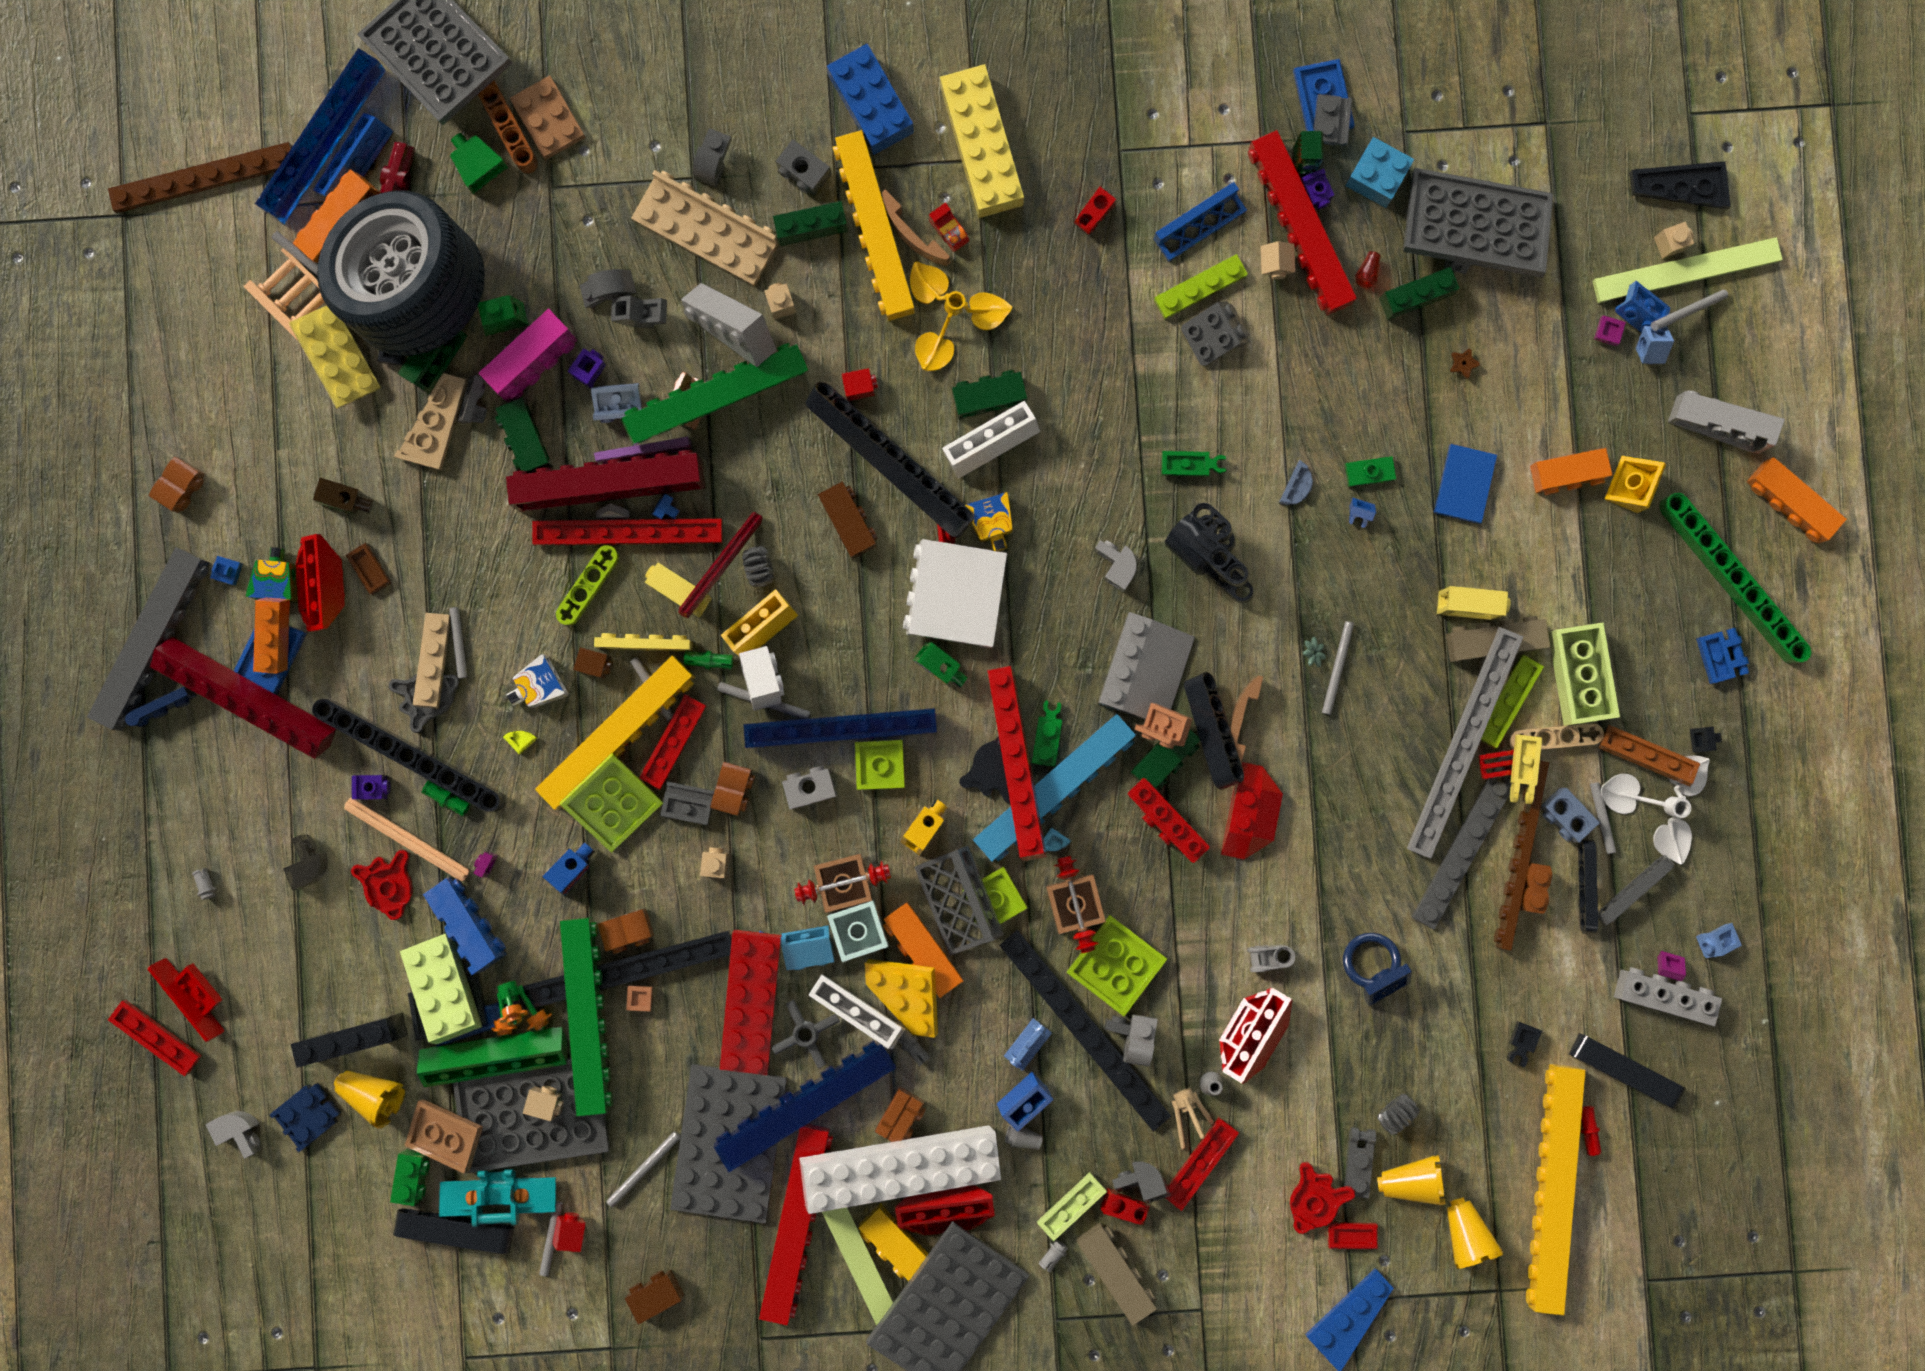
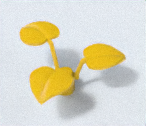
M916 261L910 274V289L916 300L923 304H930L935 298L938 301L946 300L944 308L948 315L940 335L938 336L933 332L924 333L917 339L915 344V355L921 368L925 371H936L946 366L954 354V344L948 339H943L952 316L959 315L964 308L967 313H972L971 321L977 328L993 330L1011 312L1012 306L996 295L981 292L970 298L969 308L968 302H965V297L961 292L953 291L949 294L946 293L949 281L942 270Z

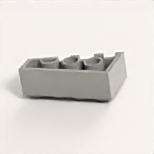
M702 283L681 299L685 308L684 314L689 320L700 325L754 366H759L777 350L761 313Z
M1685 391L1676 397L1668 423L1748 452L1759 454L1776 446L1785 419L1704 397L1695 391Z

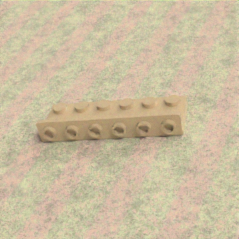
M654 170L652 173L654 179L631 217L632 221L755 287L779 244L776 232L766 226L761 228L755 225L756 222L746 215L741 217L735 214L736 211L726 204H723V206L715 203V199L708 194L703 193L700 195L694 192L695 189L685 182L680 184L674 181V177L665 171L659 173Z

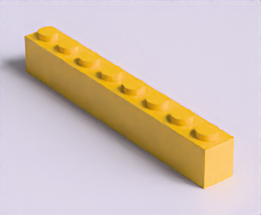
M860 130L836 137V146L833 147L836 161L841 160L843 168L839 169L842 182L848 183L849 190L845 192L849 205L854 204L856 212L852 213L855 226H860L862 234L858 235L862 249L867 248L869 256L865 257L868 271L873 270L875 279H871L875 293L880 292L882 301H878L881 315L886 314L887 320L891 321L915 314L914 305L863 132Z
M671 656L535 790L554 810H560L561 808L565 810L560 805V802L611 753L619 758L625 752L624 747L630 741L634 743L643 734L641 730L646 725L650 727L659 719L658 713L663 708L669 709L677 701L675 697L681 691L685 693L693 686L692 680L695 676L677 657Z

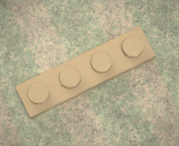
M425 614L413 706L439 709L451 618L448 614Z

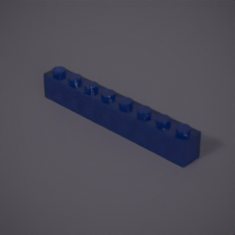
M360 48L356 50L255 202V205L264 213L285 224L385 73V68L376 58Z
M935 708L743 724L746 749L937 733Z
M874 1040L862 1046L863 1051L860 1053L847 1055L841 1060L842 1064L835 1068L833 1066L826 1068L820 1073L821 1077L815 1081L812 1079L805 1081L799 1086L801 1089L794 1094L791 1092L784 1094L778 1099L780 1101L773 1107L771 1105L763 1107L757 1112L759 1114L752 1120L746 1118L736 1125L738 1128L733 1132L725 1131L717 1136L714 1149L727 1171H733L896 1069L884 1046L878 1041L875 1043Z

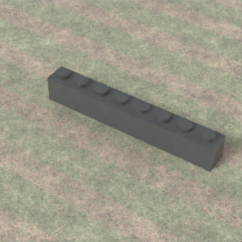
M175 547L87 718L111 730L122 731L123 728L128 726L125 716L133 711L134 707L141 702L145 686L153 679L154 669L150 665L154 650L172 637L174 638V630L178 623L184 619L186 607L189 601L193 600L196 596L197 586L200 580L204 579L207 575L210 562L186 550Z

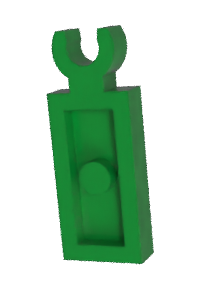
M1162 451L1161 476L1208 477L1209 470H1213L1216 474H1223L1226 472V468H1219L1217 461H1225L1226 456L1217 455L1214 459H1210V452Z
M1046 700L1043 704L1046 716L1038 717L1031 763L1055 767L1062 720L1056 719V715L1061 710V703H1057L1056 710L1050 711L1048 709V701Z

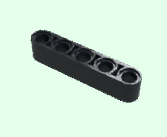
M1204 672L1186 680L1184 688L1212 780L1218 789L1223 790L1244 780V771L1215 679L1209 672Z
M1581 1033L1578 1034L1569 1052V1055L1674 1110L1686 1089L1680 1084Z
M402 1208L397 1210L393 1235L400 1238L508 1254L511 1249L514 1227L500 1223L480 1224L479 1227H473L472 1219L457 1216L439 1217V1213Z

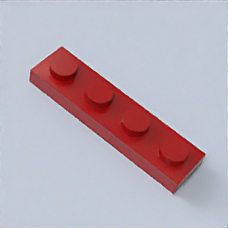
M685 694L642 771L640 779L658 789H662L707 707L706 705Z
M122 1000L108 1019L109 1022L183 1076H187L202 1057L200 1053L127 1000Z
M1218 1117L1206 1133L1205 1138L1200 1141L1169 1183L1168 1189L1171 1196L1165 1199L1182 1211L1239 1132Z

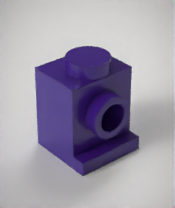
M1324 168L1301 179L1313 207H1317V209L1330 205V201L1334 197ZM1319 186L1322 192H1317L1315 187Z
M583 348L568 372L572 377L591 389L606 367L603 361L604 357L593 349L589 352ZM589 365H594L591 371L587 372V367Z
M352 775V799H387V794L391 790L390 780H387V775ZM368 783L373 785V789L370 792L368 791Z

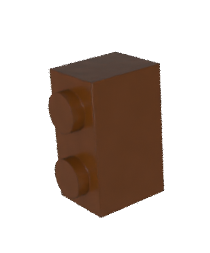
M660 1270L650 1277L651 1281L644 1285L642 1282H639L628 1289L629 1293L625 1297V1301L638 1325L683 1299L684 1293L672 1270L665 1273L663 1270Z

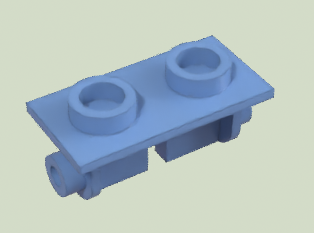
M1033 1018L1005 1053L1004 1057L1013 1066L1023 1071L1052 1032Z

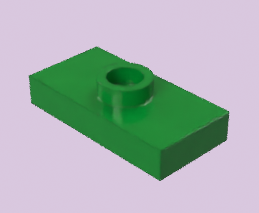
M1393 456L1344 464L1348 487L1396 480Z

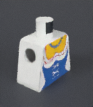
M542 654L513 677L517 689L508 693L507 697L513 706L525 700L528 707L535 708L564 698L569 693L549 657Z

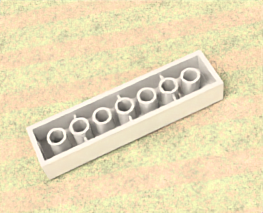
M990 1125L799 1158L805 1206L808 1214L1001 1180L996 1133Z

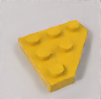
M868 959L865 962L867 987L902 1022L912 1035L935 1038L938 1034L935 968Z

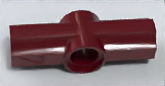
M394 142L388 166H384L381 171V193L408 190L411 180L409 171L416 151L414 147L403 142Z

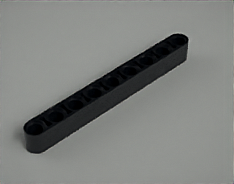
M817 382L806 400V406L948 534L957 538L962 537L974 519L973 513L833 387L825 382Z
M319 699L313 704L312 713L317 719L487 812H496L504 807L505 797L498 790L344 705L329 699ZM329 704L331 710L325 716L323 714V707ZM347 715H349L351 718V724L348 727H345L343 724V720ZM369 726L372 734L370 738L366 739L364 730ZM387 738H390L393 742L390 750H386L384 747ZM411 749L413 759L408 762L405 759V753ZM431 760L434 763V770L428 773L425 766ZM449 772L455 775V780L451 785L446 781V776ZM470 783H473L476 787L475 794L469 796L467 793V786ZM490 795H494L497 800L496 805L492 808L487 804V799Z

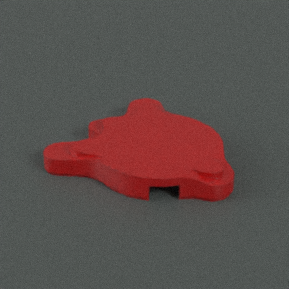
M407 850L397 851L390 864H387L383 857H376L369 866L357 864L351 868L352 876L362 883L364 896L368 904L386 914L391 920H398L404 915V909L413 894L412 879L407 871L410 853Z
M1302 1162L1300 1164V1181L1290 1196V1208L1294 1218L1293 1227L1299 1234H1305L1309 1230L1329 1225L1336 1217L1339 1207L1355 1198V1191L1352 1187L1333 1188L1331 1186L1333 1176L1328 1173H1316L1309 1162Z

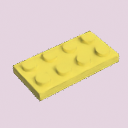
M327 306L289 322L292 331L337 409L381 388L347 326Z

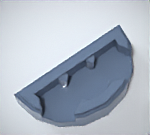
M1301 460L1298 461L1280 498V504H1297L1304 500L1312 489L1313 479L1308 466Z

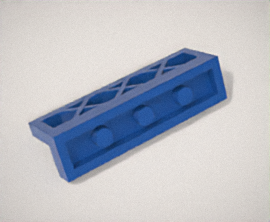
M363 113L313 191L327 197L338 186L341 177L348 173L350 169L364 177L390 138L393 130L378 118Z
M1232 182L1155 232L1153 239L1168 262L1247 211L1237 195L1239 188L1235 182ZM1231 199L1239 209L1233 214L1223 212L1224 204ZM1208 214L1218 215V223L1214 226L1204 225L1205 216ZM1190 226L1200 228L1198 236L1194 239L1184 237L1185 229ZM1170 239L1180 241L1179 249L1173 253H1170L1164 245Z

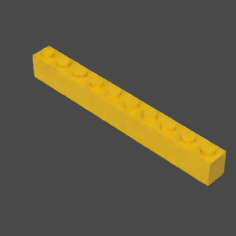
M1549 1064V1070H1546L1545 1083L1548 1085L1547 1094L1543 1096V1107L1545 1108V1118L1541 1120L1543 1142H1540L1538 1150L1541 1157V1165L1537 1168L1536 1172L1539 1188L1534 1196L1537 1211L1532 1219V1228L1535 1230L1534 1240H1531L1530 1253L1533 1255L1532 1264L1528 1267L1530 1289L1526 1291V1302L1534 1312L1564 1315L1585 1081V1070L1574 1066Z

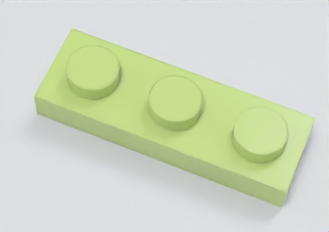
M1089 1172L1037 1221V1224L1055 1241L1107 1191Z

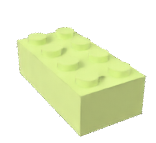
M1604 623L1548 632L1564 726L1620 717Z
M447 934L400 951L428 1042L433 1044H440L482 1027L470 986L457 952L456 943Z

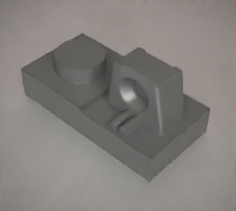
M477 375L469 377L457 422L463 424L471 422L484 423L487 409L476 404V401L482 398L485 391L484 379Z

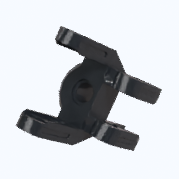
M1199 503L1191 513L1182 518L1170 531L1165 540V546L1195 574H1207L1236 602L1241 604L1250 602L1254 596L1252 585L1248 582V570L1243 563L1230 553L1236 544L1230 522L1210 504ZM1202 509H1207L1211 512V515L1197 517L1198 512ZM1229 540L1228 545H1226L1225 543L1222 544V542ZM1236 569L1242 570L1245 573L1244 577ZM1219 575L1222 576L1227 582L1220 581ZM1241 586H1246L1250 590L1248 596L1244 598L1236 595V590Z

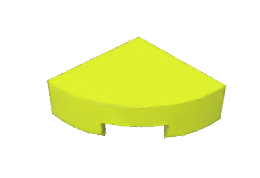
M513 731L503 736L518 754H522L538 739L534 734L526 731Z

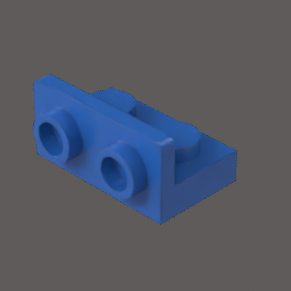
M1635 281L1629 285L1625 302L1617 306L1615 312L1642 333L1644 326H1651L1652 322L1669 315L1670 307L1638 281Z

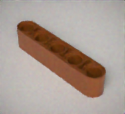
M494 79L478 96L516 166L523 173H532L538 167L537 158ZM492 96H497L496 101L488 102ZM508 116L507 121L499 123L501 117ZM519 136L518 141L510 143L512 137ZM530 156L528 162L520 163L523 157Z

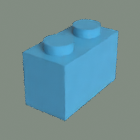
M829 925L781 934V948L786 970H801L809 966H824L834 962V948Z

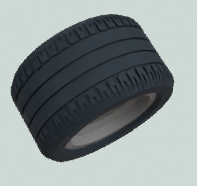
M400 190L384 192L369 197L349 209L336 222L321 249L317 268V281L320 294L330 311L371 346L392 355L412 356L438 348L451 340L465 327L476 311L482 297L485 284V267L482 255L472 238L436 202L422 194Z

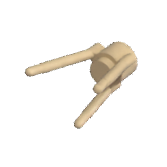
M1191 1088L1175 1093L1173 1095L1175 1100L1172 1101L1181 1149H1185V1139L1180 1109H1182V1112H1189L1200 1139H1204L1205 1136L1193 1110L1196 1108L1195 1104L1211 1125L1214 1124L1210 1114L1199 1100L1197 1093L1192 1092Z

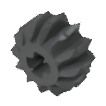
M756 546L745 550L742 559L749 584L753 587H763L772 583L774 574L767 550L763 546Z
M1401 1094L1385 1105L1378 1114L1377 1119L1382 1127L1393 1135L1400 1133L1417 1118L1420 1110L1411 1098L1406 1094Z

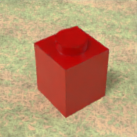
M869 368L842 373L847 401L875 396L874 389L878 388L876 375H871Z
M567 1212L565 1216L557 1215L552 1243L556 1251L581 1252L586 1223L582 1217H579V1214Z

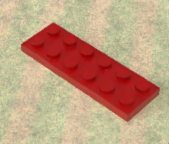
M733 930L720 1070L768 1075L782 935Z

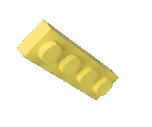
M602 633L601 637H594V647L598 649L693 651V642L687 640V636L673 635V639H663V635H649V639H640L638 634H625V638H616V634Z

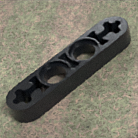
M1581 840L1578 844L1580 930L1583 934H1596L1598 930L1597 850L1594 840Z

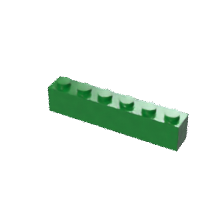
M552 1027L545 1030L527 1031L520 1034L420 1049L417 1075L423 1087L567 1065L568 1040L562 1027Z

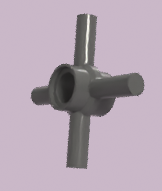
M795 1000L786 1003L796 1026L793 1030V1036L772 1046L773 1052L777 1055L798 1044L801 1047L808 1048L818 1069L825 1066L826 1062L816 1042L820 1032L840 1022L838 1015L835 1013L814 1024L804 1020ZM802 1028L811 1030L812 1038L810 1040H804L800 1037V1030Z

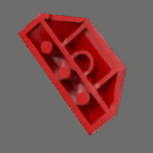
M313 534L301 537V547L295 564L298 610L308 632L327 629L345 606L342 559L321 534Z
M1242 762L1244 780L1235 784L1233 788L1220 855L1246 859L1274 841L1283 794L1263 766Z
M1273 988L1243 999L1219 1040L1223 1072L1244 1084L1266 1066L1289 1027L1292 999Z
M975 1185L908 1196L895 1206L898 1228H906L911 1232L921 1235L944 1233L952 1221L965 1230H972L984 1223L988 1218L991 1219L995 1216L992 1194Z

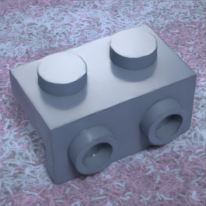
M639 383L591 388L594 406L593 420L609 423L613 422L616 418L624 417V412L631 408L638 407V410L643 409Z

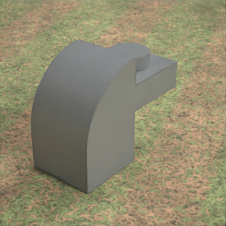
M1100 540L1094 552L1113 563L1103 580L1124 592L1136 571L1135 556L1126 545L1121 553L1116 551L1118 549L1116 545L1107 540L1105 543Z
M1132 1015L1129 1037L1127 1036L1123 1058L1125 1063L1150 1066L1154 1051L1157 1018Z
M235 1111L205 1124L216 1146L234 1138L244 1159L261 1151L259 1146L260 1139L251 1130V1128L259 1125V1122L249 1113Z

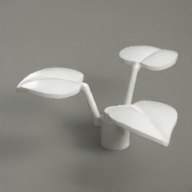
M1687 756V758L1700 763L1695 780L1690 787L1668 778L1672 784L1676 785L1674 791L1678 797H1669L1665 802L1637 796L1640 792V784L1634 776L1629 774L1615 775L1603 784L1601 788V795L1605 804L1617 813L1627 814L1633 812L1636 808V800L1664 806L1665 812L1673 817L1668 820V825L1664 824L1656 829L1653 842L1656 850L1661 855H1666L1678 864H1683L1686 860L1692 839L1689 825L1681 820V818L1687 817L1691 812V804L1683 795H1697L1703 790L1707 781L1710 759L1702 756Z

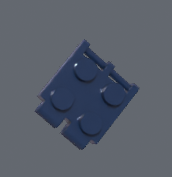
M319 1083L314 1084L312 1087L309 1084L305 1085L269 1115L272 1119L275 1118L284 1129L283 1134L291 1138L297 1146L296 1150L298 1153L338 1122L336 1117L341 1114L332 1100L325 1104L323 1103V1100L328 1095Z

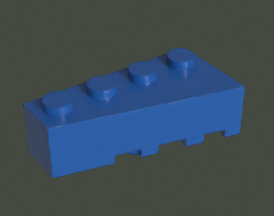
M449 877L424 893L423 896L440 922L445 921L447 924L444 926L446 934L454 942L457 941L459 944L457 952L462 959L465 958L470 962L471 966L468 967L471 975L485 971L507 954L504 951L506 947L499 937H494L490 931L492 926L488 920L480 917L477 912V904L471 898L468 899L463 892L465 890L463 884L457 878Z

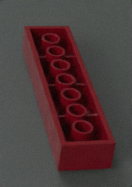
M683 450L678 452L679 455L669 456V453L655 454V458L646 459L645 456H635L631 458V461L622 462V459H611L607 461L608 464L598 465V462L584 463V467L575 468L574 465L560 466V470L551 471V468L536 469V473L528 474L527 471L512 472V476H506L508 503L519 512L706 489L703 461L692 450Z

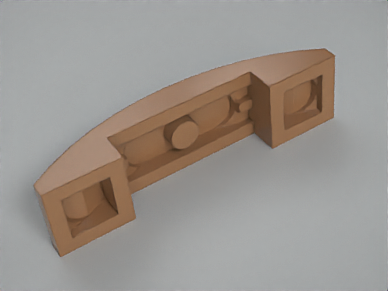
M885 189L882 192L884 207L890 223L900 238L922 257L934 263L948 266L950 264V256L935 240L928 246L925 245L901 220L899 216L902 214V206Z
M1260 675L1256 676L1244 688L1230 717L1229 726L1241 763L1246 746L1237 744L1248 699L1252 701L1258 700L1263 676Z

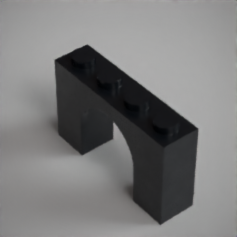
M403 1012L336 1032L331 1031L292 1043L291 1048L296 1068L387 1044L408 1036Z

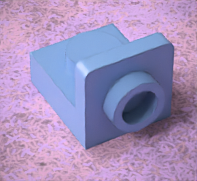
M1733 923L1725 924L1709 933L1696 936L1705 958L1723 956L1742 946Z

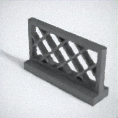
M968 845L914 867L950 956L980 944L988 943L1004 935ZM948 858H952L954 863L953 873L943 869L945 860ZM930 867L936 870L933 881L926 877L923 868ZM941 873L951 878L948 888L938 884ZM955 881L961 883L964 888L962 896L952 891ZM936 888L945 893L942 903L934 897ZM950 896L960 900L957 910L947 906ZM964 903L972 908L971 918L961 913ZM944 911L955 915L951 925L944 922L942 917ZM959 918L969 923L966 932L955 928ZM973 925L980 928L983 938L978 940L970 936ZM953 933L963 937L960 947H954L951 939Z

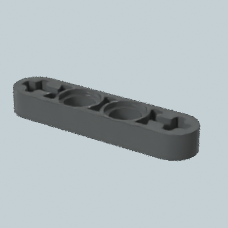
M1666 855L1656 859L1598 911V919L1604 925L1613 922L1674 867V863Z

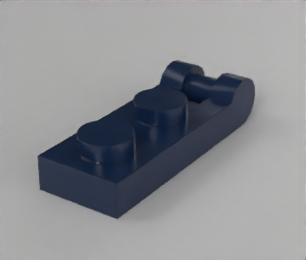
M181 687L129 712L125 716V721L129 726L144 727L149 723V719L163 717L169 713V709L174 707L181 708L190 704V699L197 697L196 693L187 687Z

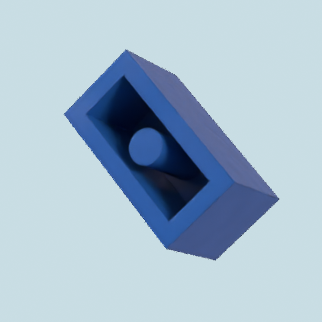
M1031 1072L997 1103L1002 1117L1018 1132L1054 1099L1048 1087Z

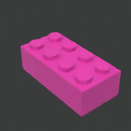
M548 308L478 374L507 403L519 399L523 394V390L528 385H534L540 379L542 372L554 367L558 362L557 359L563 353L567 354L574 348V343L577 339Z

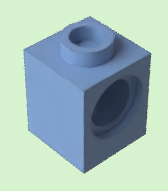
M1644 326L1636 346V351L1642 364L1666 363L1674 343L1668 327L1666 326L1654 331L1651 326Z

